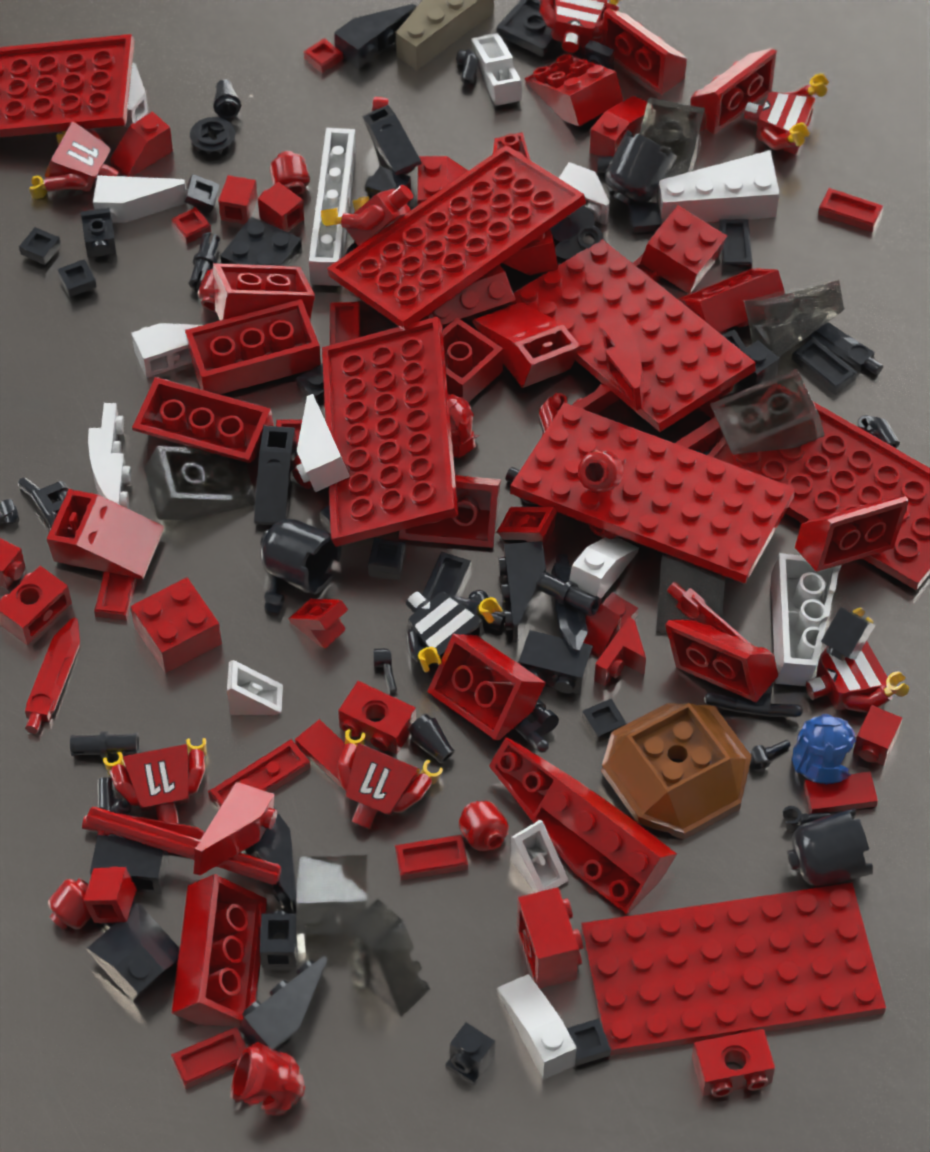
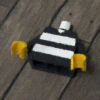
M417 591L406 601V606L414 613L408 619L409 630L406 634L409 655L422 665L424 672L430 671L429 664L437 670L438 666L442 664L441 659L452 634L477 635L481 637L484 635L483 620L481 618H485L486 622L492 623L494 621L492 613H501L503 610L493 597L486 598L481 602L455 595L449 596L445 592H440L428 601L420 591Z

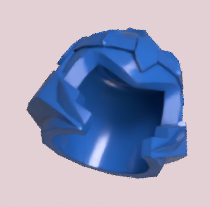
M823 714L805 721L803 728L798 734L797 743L793 748L792 762L796 773L802 774L812 782L826 785L848 779L851 776L849 769L840 765L844 756L852 750L856 742L855 732L848 724V721L829 714Z

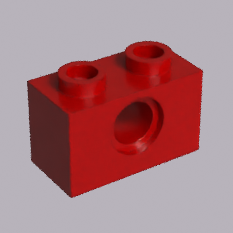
M40 565L32 573L24 576L20 584L11 593L4 595L0 599V626L28 645L72 604L68 585Z
M357 681L338 710L339 727L344 732L350 729L352 737H361L363 732L365 733V740L371 742L377 749L381 751L388 750L398 754L410 735L407 731L408 728L416 720V707L361 681ZM374 718L382 719L381 721H378V722L370 721L371 719H374Z
M764 1029L694 1042L692 1060L702 1096L713 1094L714 1097H723L737 1089L748 1088L749 1090H758L772 1083L775 1065ZM737 1062L742 1066V1069L732 1070L727 1067L726 1063Z

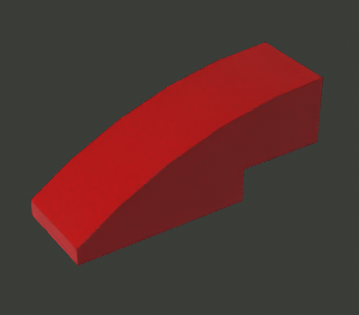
M622 318L602 327L607 370L637 411L642 408L644 397L642 361L634 333L626 320Z

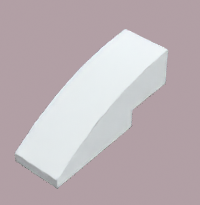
M499 34L471 38L480 72L495 106L523 100L521 79L513 67V57Z

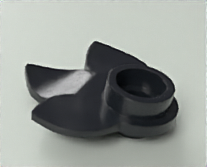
M584 205L571 213L569 218H564L550 228L552 237L559 242L555 248L556 256L568 260L583 250L591 248L593 244L600 243V240L603 239L601 230L594 226L593 213ZM591 236L594 242L590 245L585 244L583 238Z

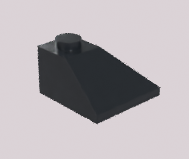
M139 903L130 910L127 922H116L86 948V951L132 1001L137 999L178 962L180 950L179 946Z

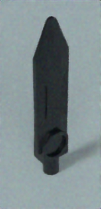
M791 304L780 307L792 327L810 339L813 337L836 356L859 372L866 368L877 376L882 371L883 365L874 360V351L859 343L810 309Z
M566 554L556 556V563L553 565L551 575L568 582L572 565H569V559ZM555 599L559 631L572 650L578 652L588 633L585 613L570 605L564 607Z

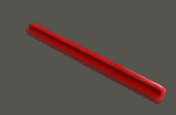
M91 807L86 817L87 825L193 860L195 848L200 842L199 839L98 807ZM238 853L216 866L272 885L277 884L281 875L280 865L243 853Z

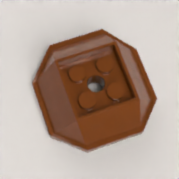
M666 703L611 732L601 772L637 823L656 830L669 832L672 836L685 840L740 810L752 755L715 706L694 705L691 703ZM677 758L683 762L677 763L671 761V759Z

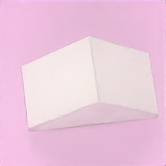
M235 660L230 661L227 682L230 715L281 714L283 685Z
M539 820L511 837V861L535 893L559 887L569 881L543 821Z

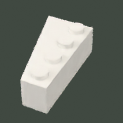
M771 151L662 179L659 182L657 197L662 224L677 205L704 222H719V219L775 218L779 201V189Z
M779 553L771 573L774 656L779 675L775 679L776 684L806 686V681L811 680L818 663L822 646L820 641L825 634V627L829 618L841 565L816 572L802 555Z

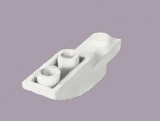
M104 403L101 428H89L88 435L89 456L94 481L99 495L129 508V494L125 492V485L131 484V466H126L121 441H118V434L124 433V417L118 415L116 403Z

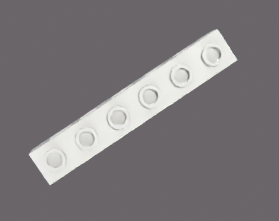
M326 128L309 255L310 284L340 286L339 283L329 277L327 268L344 257L347 230L341 224L325 226L322 223L321 210L338 208L339 217H342L343 213H349L356 158L355 129Z

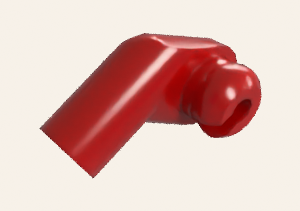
M555 393L539 409V417L544 433L563 403L568 404L566 396L562 393Z

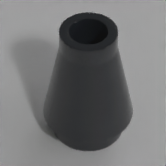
M226 79L217 82L213 103L215 113L223 119L236 117L241 109V101L233 89L231 81Z
M424 714L408 728L407 731L411 735L410 740L434 757L439 764L446 762L455 753L436 718H431L428 714Z

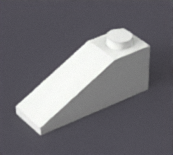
M97 176L93 200L94 210L110 208L112 222L126 223L185 204V179Z
M159 323L132 332L134 352L146 378L192 363L185 330L201 325Z
M311 394L306 399L297 453L302 463L297 465V469L303 482L310 481L315 492L350 477L315 397Z
M605 537L588 546L572 565L569 581L577 583L578 588L601 599L638 553L639 547L618 537L614 539Z
M527 974L497 987V992L542 1079L544 1080L575 1066L577 1048L560 1016L530 975Z

